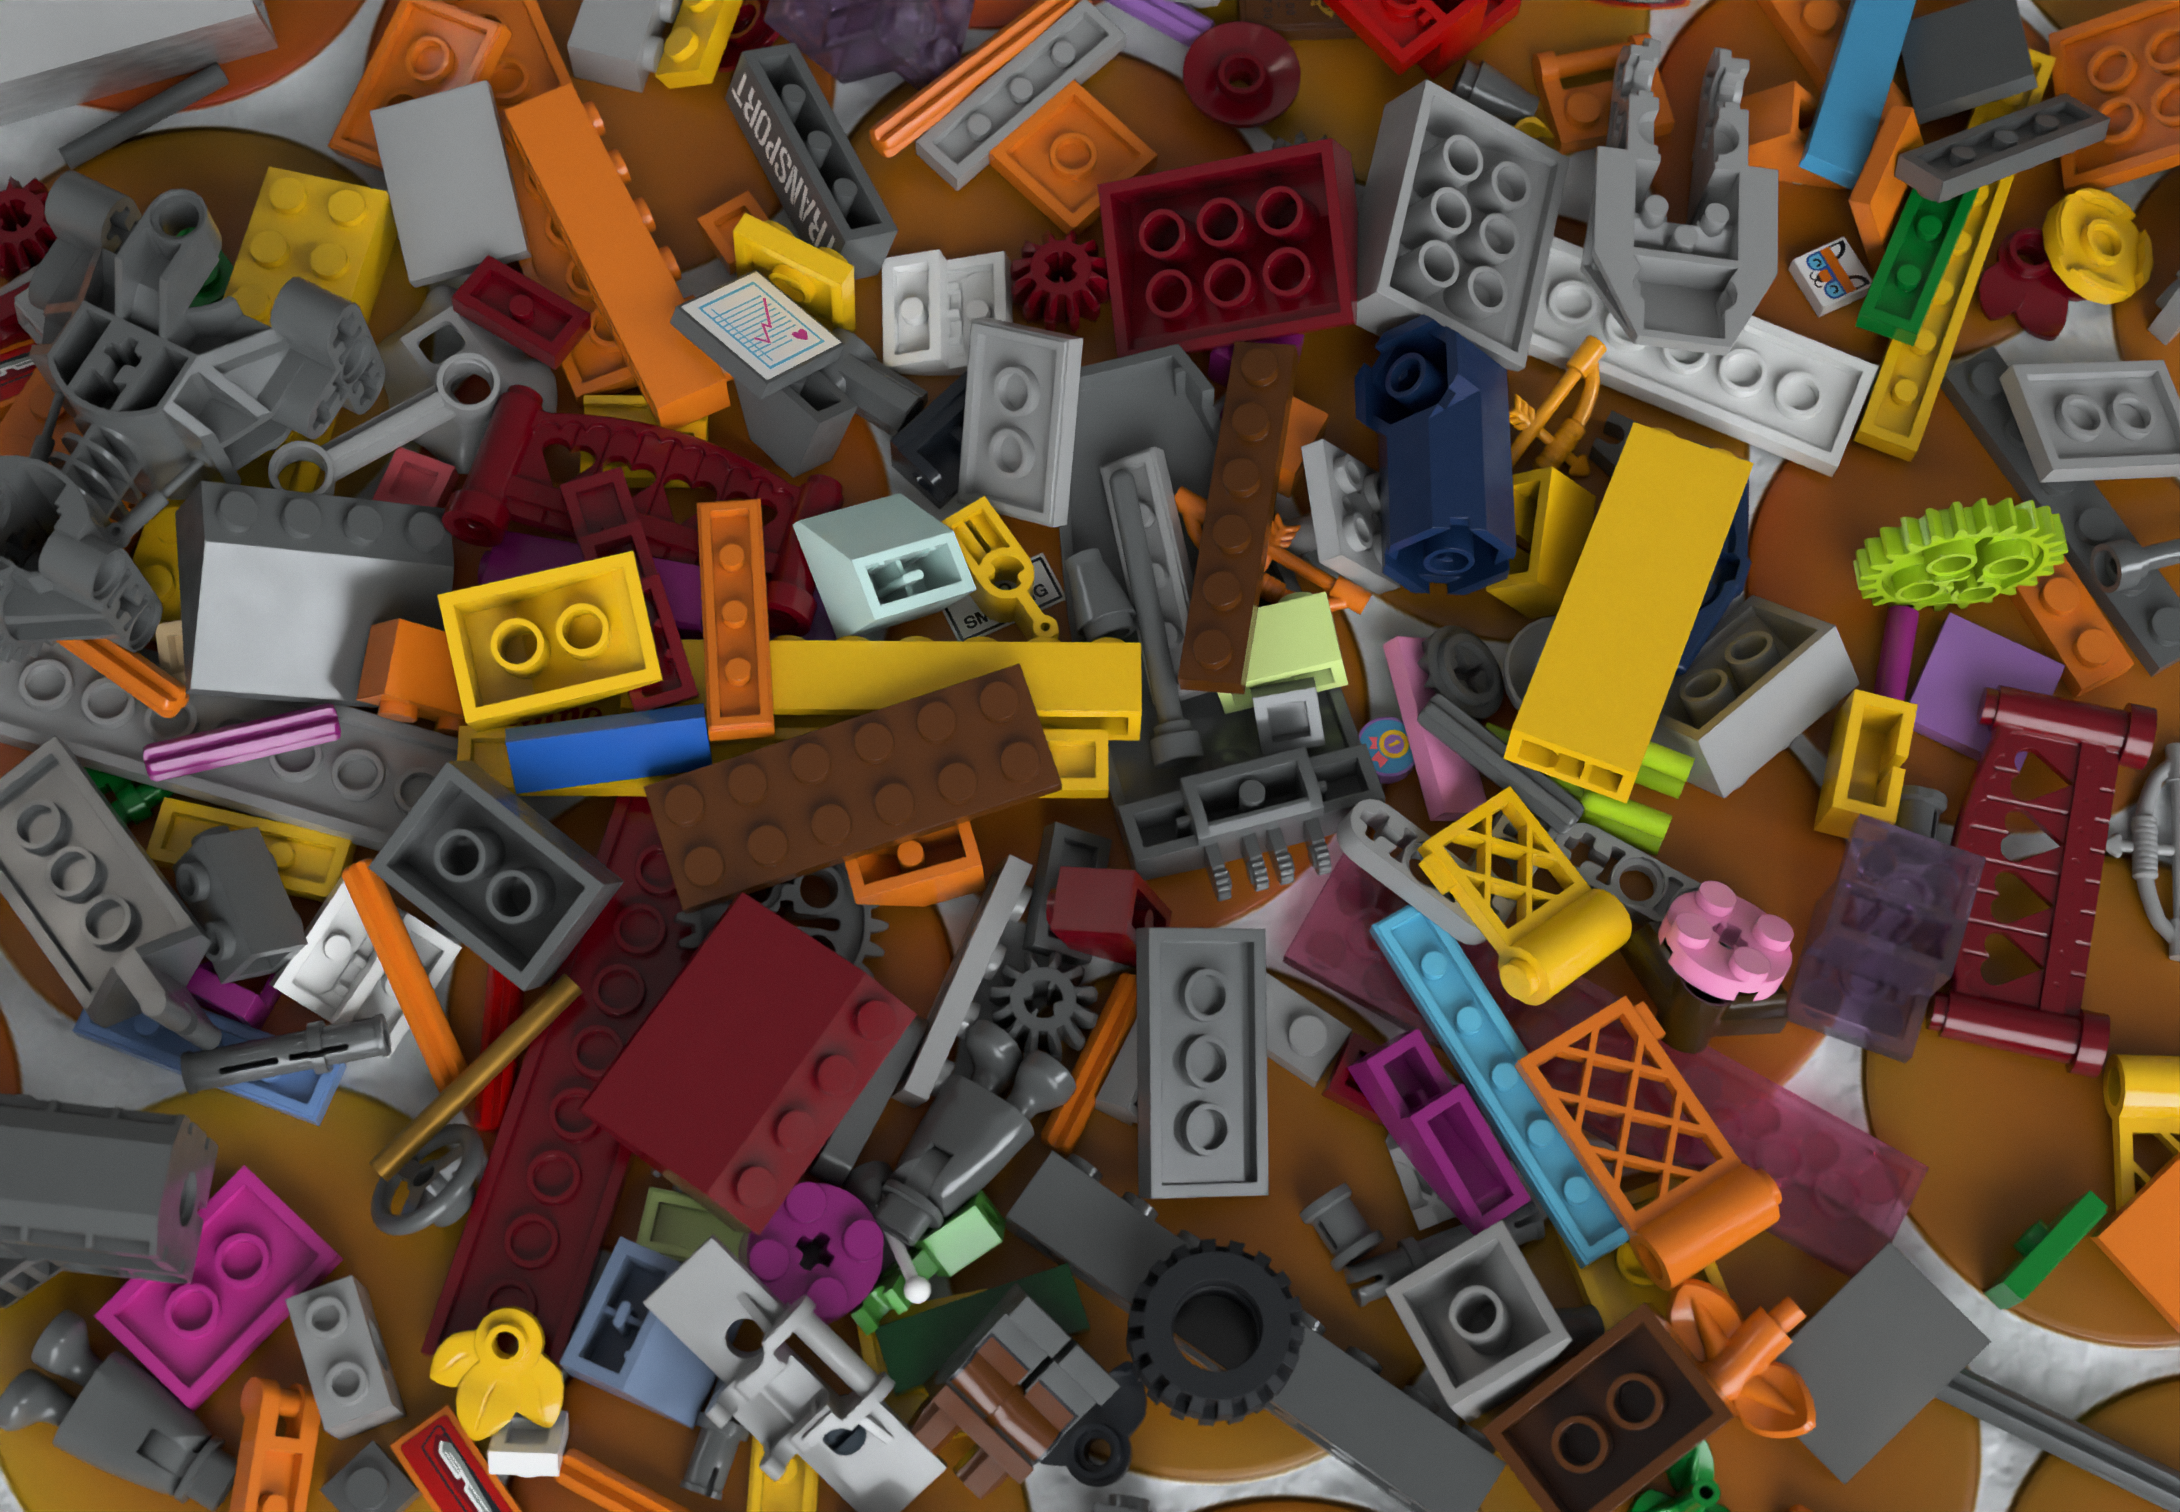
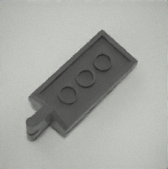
M54 735L0 778V892L93 1022L103 1028H107L143 1013L205 1051L215 1049L222 1039L221 1030L211 1022L186 988L209 949L212 940L67 744Z

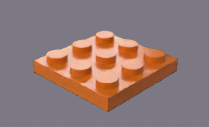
M2146 0L2048 34L2050 56L2056 58L2052 69L2054 97L2066 93L2111 118L2105 140L2078 149L2073 153L2060 156L2064 190L2069 195L2085 188L2102 190L2180 166V0Z

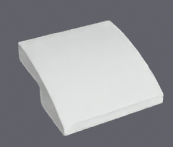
M937 249L885 258L882 265L883 364L898 374L962 375L967 371L971 319L987 317L1013 323L1010 289L1012 286L1010 278L1011 261L1005 251L946 260L941 251Z
M341 876L304 931L308 944L275 974L269 985L332 1024L375 1017V1015L383 1013L390 1033L391 1056L409 1029V1025ZM397 907L433 989H435L462 947L408 912Z

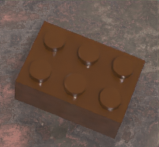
M1644 1302L1481 1430L1543 1512H1613L1740 1413L1653 1302Z

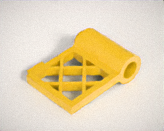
M1511 786L1426 840L1417 849L1424 858L1418 865L1441 895L1450 891L1499 954L1498 969L1500 981L1504 989L1512 997L1525 1004L1537 1006L1546 1002L1625 945L1631 937L1632 923L1623 903L1604 889H1591ZM1500 810L1504 813L1518 831L1517 844L1492 837V815ZM1477 826V832L1471 831V829ZM1452 842L1476 849V872L1460 868L1444 847ZM1491 854L1517 861V884L1491 877ZM1533 866L1547 869L1564 891L1555 895L1532 888ZM1491 894L1517 901L1516 924L1507 929L1491 908ZM1532 905L1539 907L1532 912Z
M2112 1054L2105 1065L2103 1094L2107 1113L2112 1118L2116 1212L2135 1195V1180L2143 1187L2152 1179L2134 1161L2133 1134L2154 1135L2173 1154L2163 1167L2180 1152V1143L2172 1136L2180 1135V1056Z

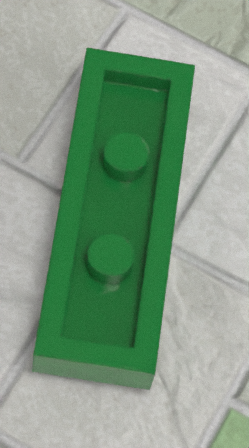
M1912 188L1860 309L1856 327L1914 346L1974 205L1979 188L1940 203L1923 198L1915 188Z

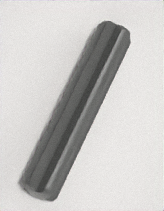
M1437 693L1419 713L1417 718L1419 725L1502 790L1511 786L1527 808L1557 833H1567L1582 816L1585 808L1581 801L1546 774L1503 759L1507 744L1444 694Z

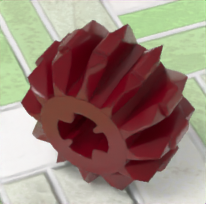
M10 176L6 190L0 192V277L8 282H11L20 273L23 274L38 265L57 239L45 217V203L49 191L45 184L36 177L25 187H22L18 180Z
M1072 228L1065 235L1064 240H1056L1055 236L1047 229L1042 235V246L1025 240V244L1021 248L1022 259L1013 260L1010 267V278L1014 282L1010 289L1014 305L1023 306V318L1027 324L1044 318L1045 330L1054 331L1057 323H1066L1067 328L1075 334L1080 326L1079 317L1096 323L1097 318L1100 316V304H1106L1110 300L1106 258L1098 257L1099 246L1096 244L1095 239L1077 245V234Z

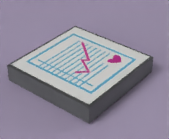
M757 269L676 306L670 321L673 327L760 400L839 360L845 346L844 342Z

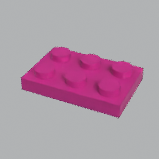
M245 1165L208 1201L207 1208L200 1209L197 1212L204 1219L192 1283L178 1284L130 1279L94 1315L172 1393L193 1411H196L290 1315L285 1299L316 1288L344 1260Z

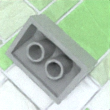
M1752 595L1716 625L1686 674L1674 677L1650 741L1694 757L1695 760L1687 782L1722 798L1727 797L1732 791L1744 785L1751 775L1777 753L1786 749L1797 736L1823 714L1831 711L1843 697L1860 684L1836 625Z

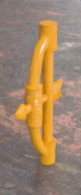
M1591 335L1584 339L1566 363L1568 370L1536 412L1518 394H1514V408L1509 411V421L1514 429L1521 432L1511 444L1512 468L1537 437L1546 447L1543 448L1542 452L1532 463V470L1550 466L1558 470L1565 461L1571 466L1568 472L1571 476L1587 477L1590 474L1591 470L1587 456L1581 454L1577 457L1572 453V450L1586 433L1585 426L1591 416L1599 393L1600 373L1598 361L1607 351V347L1600 340ZM1580 378L1585 379L1580 400L1572 417L1566 418L1552 436L1543 427Z

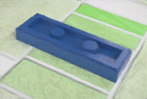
M704 703L505 728V743L516 794L690 772L713 764Z

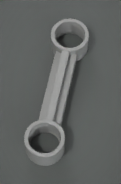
M462 352L447 358L438 369L436 385L321 446L308 441H294L281 446L272 455L268 465L270 488L285 490L280 486L281 484L278 480L280 472L291 463L307 461L318 465L325 472L323 484L312 493L333 496L335 482L449 420L463 425H474L486 421L492 416L500 396V376L497 368L489 359L477 353ZM472 373L481 376L488 382L491 393L485 400L468 405L454 401L445 392L448 381L454 376Z

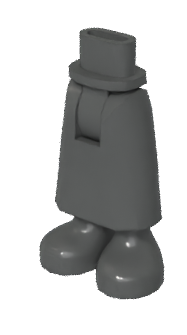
M977 1020L965 1035L966 1049L974 1067L970 1079L960 1075L949 1076L904 1149L891 1179H888L883 1185L882 1191L885 1198L872 1213L876 1223L883 1231L908 1246H914L928 1227L939 1229L944 1223L943 1216L949 1217L958 1211L1005 1167L1034 1136V1129L1029 1121L1036 1114L1050 1111L1066 1104L1076 1090L1074 1078L1059 1061L1039 1050L1030 1051L1023 1060L1021 1050L1011 1036L999 1026L987 1020ZM1014 1083L1013 1089L1006 1100L1000 1098L999 1095Z
M66 1309L58 1314L49 1323L36 1342L31 1354V1360L46 1371L68 1378L84 1387V1389L76 1399L37 1369H27L20 1373L0 1396V1427L6 1431H17L37 1422H47L59 1428L53 1439V1445L60 1450L102 1471L159 1493L174 1495V1499L181 1503H185L191 1498L210 1511L215 1512L234 1485L238 1459L222 1450L225 1440L219 1436L211 1438L213 1434L191 1409L157 1379L121 1352L115 1351L111 1353L104 1361L98 1357L90 1348L87 1325L83 1317L70 1309Z

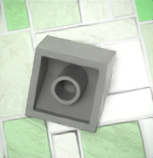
M1503 1220L1385 1289L1449 1408L1467 1423L1526 1390L1572 1341Z

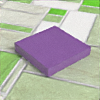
M1949 612L1942 622L1907 701L1918 705L1913 731L1979 761L1991 737V731L1988 730V726L1977 724V711L1983 689L1985 687L1996 689L1998 685H2004L2053 695L2065 665ZM2020 752L2015 756V766L2019 772L2028 752Z

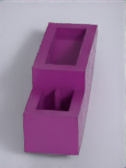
M1419 1028L1398 1034L1347 1067L1395 1142L1445 1205L1473 1235H1477L1531 1200L1464 1084L1460 1083L1452 1086Z

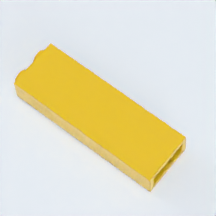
M1633 422L1512 726L1503 759L1627 804L1754 463L1738 458L1727 450L1709 448L1679 438L1666 429L1650 428Z

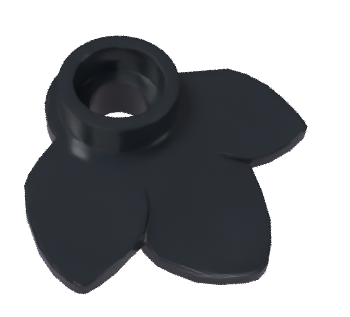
M1126 1361L1109 1372L1121 1387L1102 1406L1096 1403L1063 1435L1055 1448L1040 1461L1041 1464L1067 1466L1069 1472L1076 1480L1092 1487L1110 1486L1126 1474L1133 1456L1130 1437L1142 1424L1147 1412L1145 1385L1142 1380L1137 1382L1131 1369L1132 1362ZM1104 1439L1110 1446V1457L1103 1465L1096 1466L1090 1460L1089 1449L1095 1441Z

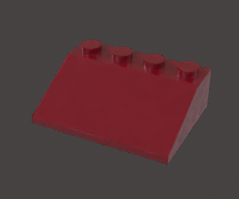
M1333 138L1097 184L1117 358L1179 344L1186 354L1231 347L1234 346L1235 342H1258L1357 324L1358 208L1351 153Z
M740 892L577 1110L732 1230L760 1235L917 1014L866 972L750 896Z

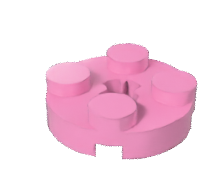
M1705 881L1700 885L1698 891L1687 892L1677 897L1672 902L1659 927L1658 938L1660 945L1666 939L1667 945L1673 951L1668 962L1675 972L1694 987L1720 999L1734 1001L1738 992H1758L1753 1001L1766 999L1779 988L1792 963V953L1789 945L1794 937V932L1789 923L1776 915L1766 914L1752 903L1737 897L1731 888L1721 882ZM1718 941L1728 945L1731 949L1722 946Z

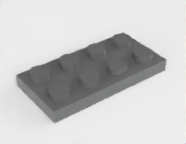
M1136 928L1138 1197L1166 1199L1269 1195L1265 929Z

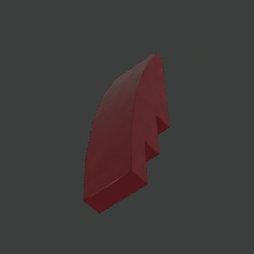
M622 467L560 484L561 494L584 562L633 551L635 554L663 680L627 691L634 712L662 709L699 698L660 574L657 573L641 520L638 519Z

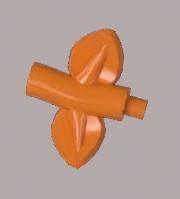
M1688 1278L1672 1289L1666 1308L1667 1322L1740 1413L1737 1417L1746 1429L1759 1436L1790 1438L1806 1434L1816 1427L1814 1401L1803 1378L1792 1366L1776 1361L1777 1357L1793 1343L1786 1334L1806 1317L1789 1296L1785 1297L1768 1313L1759 1306L1744 1321L1741 1310L1734 1300L1708 1282Z

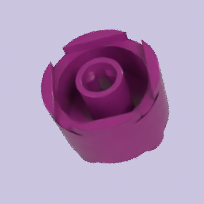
M802 1182L793 1187L760 1235H753L750 1232L743 1234L738 1249V1259L784 1304L789 1302L792 1305L798 1298L806 1294L816 1304L813 1312L826 1324H830L858 1306L873 1289L881 1271L884 1235L868 1208L853 1194L829 1184ZM809 1243H813L820 1249L818 1259L824 1265L817 1263L808 1271L799 1264L803 1253L795 1246L805 1248Z

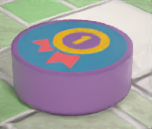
M1380 717L1368 722L1361 729L1358 736L1361 744L1366 743L1380 783H1396L1406 778L1412 772L1415 763L1402 720L1394 717Z

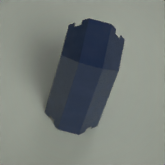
M1423 314L1382 334L1374 346L1376 350L1381 352L1380 356L1372 368L1363 363L1355 376V413L1358 421L1378 434L1382 573L1412 593H1430L1429 583H1446L1447 594L1467 595L1507 579L1510 571L1509 558L1514 560L1517 551L1507 370L1457 331L1446 325L1444 327L1436 320Z

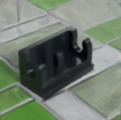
M967 371L890 440L892 467L939 510L958 493Z

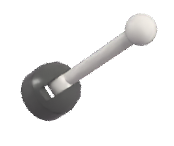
M871 1161L861 1164L848 1174L842 1184V1189L857 1197L872 1214L885 1198L882 1187L888 1179H891L893 1170L888 1163L882 1161ZM884 1231L906 1280L904 1285L905 1297L912 1303H923L929 1298L931 1293L929 1281L922 1276H918L904 1243Z

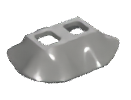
M448 285L434 287L427 295L420 311L401 329L387 336L377 345L386 370L384 386L388 395L389 409L436 385L437 372L444 361L438 364L431 363L419 348V343L441 327L452 326L465 342L464 347L455 354L472 352L489 359L497 368L500 376V395L505 393L511 385H524L534 389L542 396V408L544 411L556 413L557 385L550 367L537 359L530 358L522 350L453 311L452 296L458 290L457 288ZM472 373L459 374L448 381L445 392L450 398L460 403L452 393V390L456 384L471 376ZM490 418L474 425H463L449 420L417 437L414 441L426 448L441 462L455 466L458 474H468Z

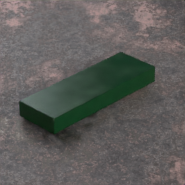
M1066 1263L879 1326L875 1330V1334L888 1374L895 1381L893 1387L895 1396L898 1397L924 1388L922 1384L936 1370L939 1371L951 1354L1015 1283L1026 1291L1072 1337L1090 1331V1325L1069 1264Z

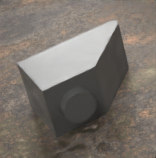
M819 370L762 400L758 399L734 378L749 437L771 457L776 465L783 468L794 478L833 459L858 405Z

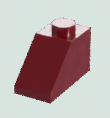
M1060 866L1057 888L1053 887L1047 897L1046 917L1050 930L1069 949L1137 968L1136 928H1170L1172 911L1136 870Z

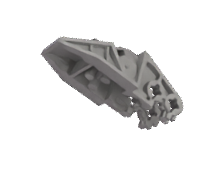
M1644 38L1642 45H1624L1617 60L1613 80L1606 147L1597 146L1595 150L1594 188L1580 271L1634 344L1727 356L1778 274V170L1748 166L1749 110L1740 109L1744 80L1749 72V60L1732 58V50L1715 47L1704 73L1700 93L1687 221L1685 224L1667 222L1665 215L1669 205L1667 200L1660 195L1647 197L1639 213L1641 204L1661 162L1658 146L1654 145V121L1659 111V98L1653 97V92H1651L1654 72L1660 60L1661 41Z

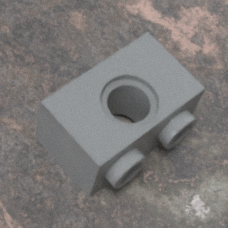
M353 1275L285 1299L325 1431L342 1441L407 1416L369 1292L363 1284Z

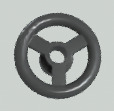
M447 1124L388 1182L381 1177L373 1192L370 1205L371 1217L376 1227L386 1234L399 1236L417 1232L431 1224L437 1227H446L459 1220L469 1210L476 1196V1190L472 1183L480 1170L484 1155L483 1141L479 1133L469 1125ZM449 1144H460L438 1160H430L424 1164L419 1163L438 1148ZM403 1180L408 1182L407 1187L410 1193L400 1215H395L391 1212L393 1196Z

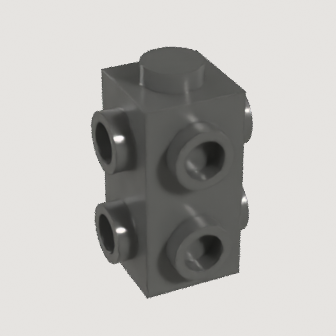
M217 826L199 833L191 840L192 847L172 866V869L176 876V886L179 895L187 902L190 912L212 940L205 955L212 961L220 983L225 984L277 973L308 944V941L303 932L302 920L298 912L293 909L278 874L276 860L272 853L268 851L259 828L254 827L230 831L228 826Z

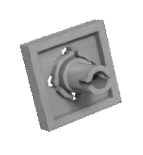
M1324 439L1301 446L1311 512L1290 520H1283V524L1286 526L1301 525L1298 532H1296L1295 538L1291 540V545L1286 550L1298 557L1317 550L1319 563L1378 595L1400 588V584L1382 573L1379 472Z

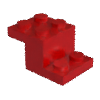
M1322 0L1396 74L1400 76L1417 63L1433 80L1517 16L1522 2L1520 0Z

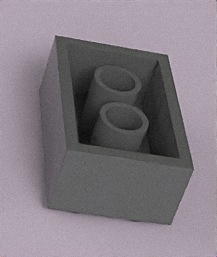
M472 760L447 761L368 867L523 991L547 985L624 882L623 879Z

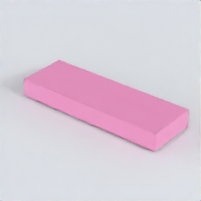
M1396 636L1383 644L1429 819L1430 821H1457L1487 801L1480 774L1476 768L1419 725L1417 721L1419 713L1429 700L1436 695L1433 689L1424 687L1428 680V674L1417 663L1425 654L1422 642L1427 638Z

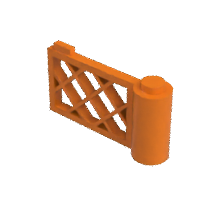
M1624 996L1521 1058L1514 1067L1629 1235L1631 1248L1642 1269L1659 1288L1668 1291L1778 1222L1780 1218L1778 1205L1782 1203V1195L1773 1178L1765 1170L1760 1168L1754 1170L1740 1161L1659 1044L1658 1040L1663 1038L1666 1033L1645 1002L1642 1001L1633 1006L1627 996ZM1617 1019L1620 1020L1634 1040L1631 1062L1595 1053L1600 1029ZM1587 1038L1585 1050L1572 1047ZM1643 1055L1651 1066L1641 1064ZM1554 1057L1583 1063L1577 1095L1552 1089L1538 1067ZM1593 1066L1628 1074L1623 1106L1587 1097ZM1639 1077L1661 1082L1665 1085L1672 1095L1669 1117L1633 1109ZM1564 1105L1575 1108L1573 1118ZM1585 1110L1621 1119L1615 1151L1590 1145L1581 1132ZM1681 1110L1690 1122L1680 1120ZM1631 1122L1667 1130L1661 1162L1626 1154ZM1677 1133L1701 1138L1717 1161L1700 1172L1672 1165ZM1602 1161L1613 1164L1611 1174ZM1623 1166L1659 1175L1655 1200L1637 1212L1620 1189ZM1670 1178L1685 1181L1668 1192Z

